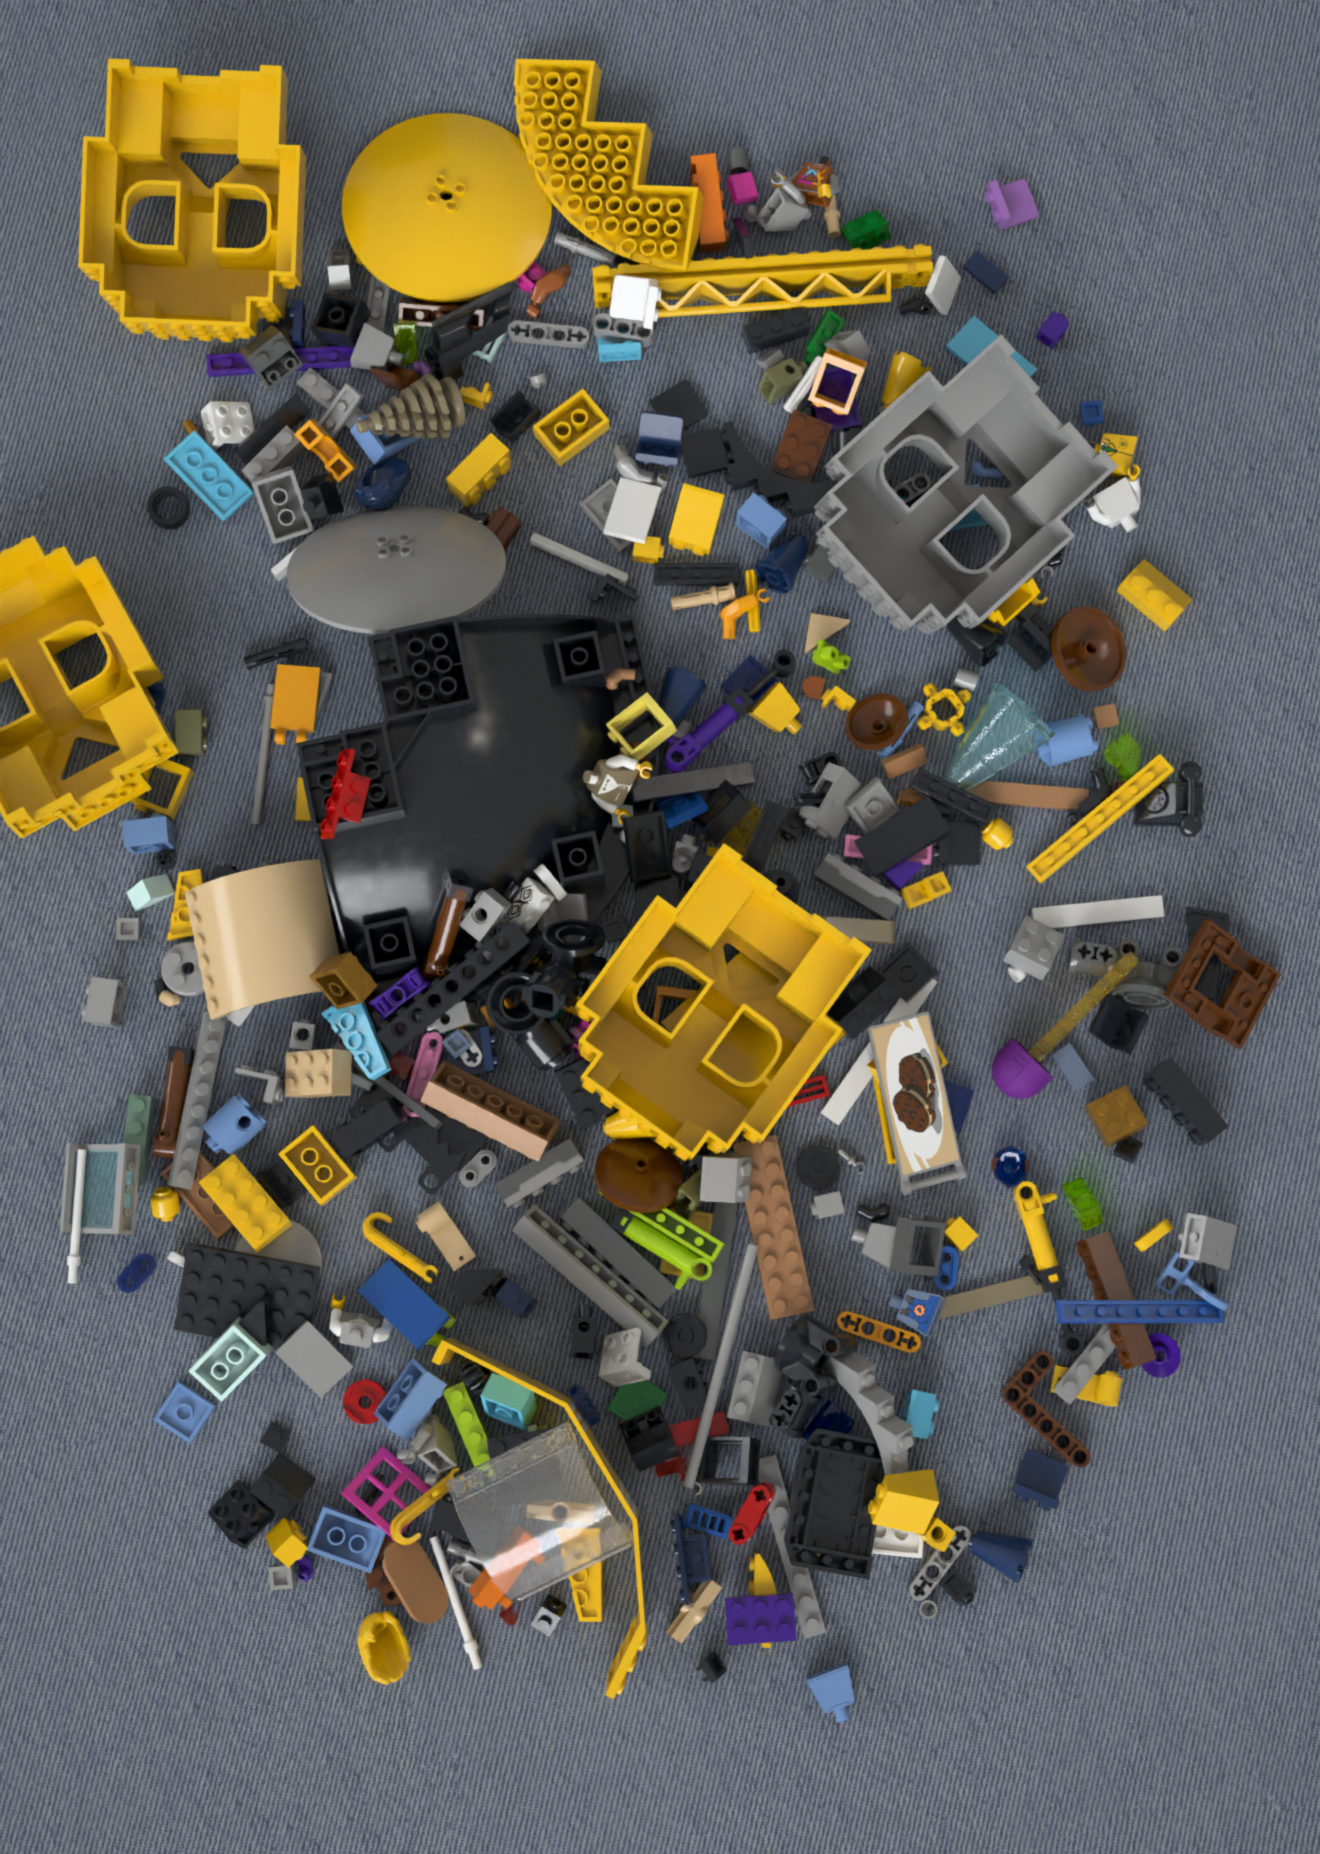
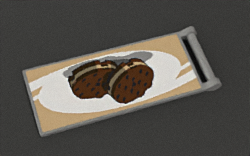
M922 1012L869 1026L868 1034L899 1170L902 1193L909 1195L912 1194V1191L953 1179L961 1180L966 1178L929 1012ZM954 1164L953 1171L911 1183L908 1179L909 1176Z

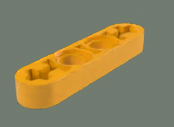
M849 1311L841 1312L837 1317V1326L845 1332L909 1353L916 1352L921 1346V1340L917 1334ZM847 1315H850V1320L857 1322V1318H861L858 1324V1332L853 1331L856 1326L848 1325L847 1328L843 1327L844 1323L841 1322V1318H846ZM865 1322H871L874 1325V1331L870 1335L862 1332V1325ZM886 1329H892L895 1332V1339L892 1342H887L883 1338V1333ZM900 1332L904 1333L902 1338L910 1339L913 1336L916 1346H911L908 1349L907 1344L900 1342V1346H897L896 1343L899 1340Z

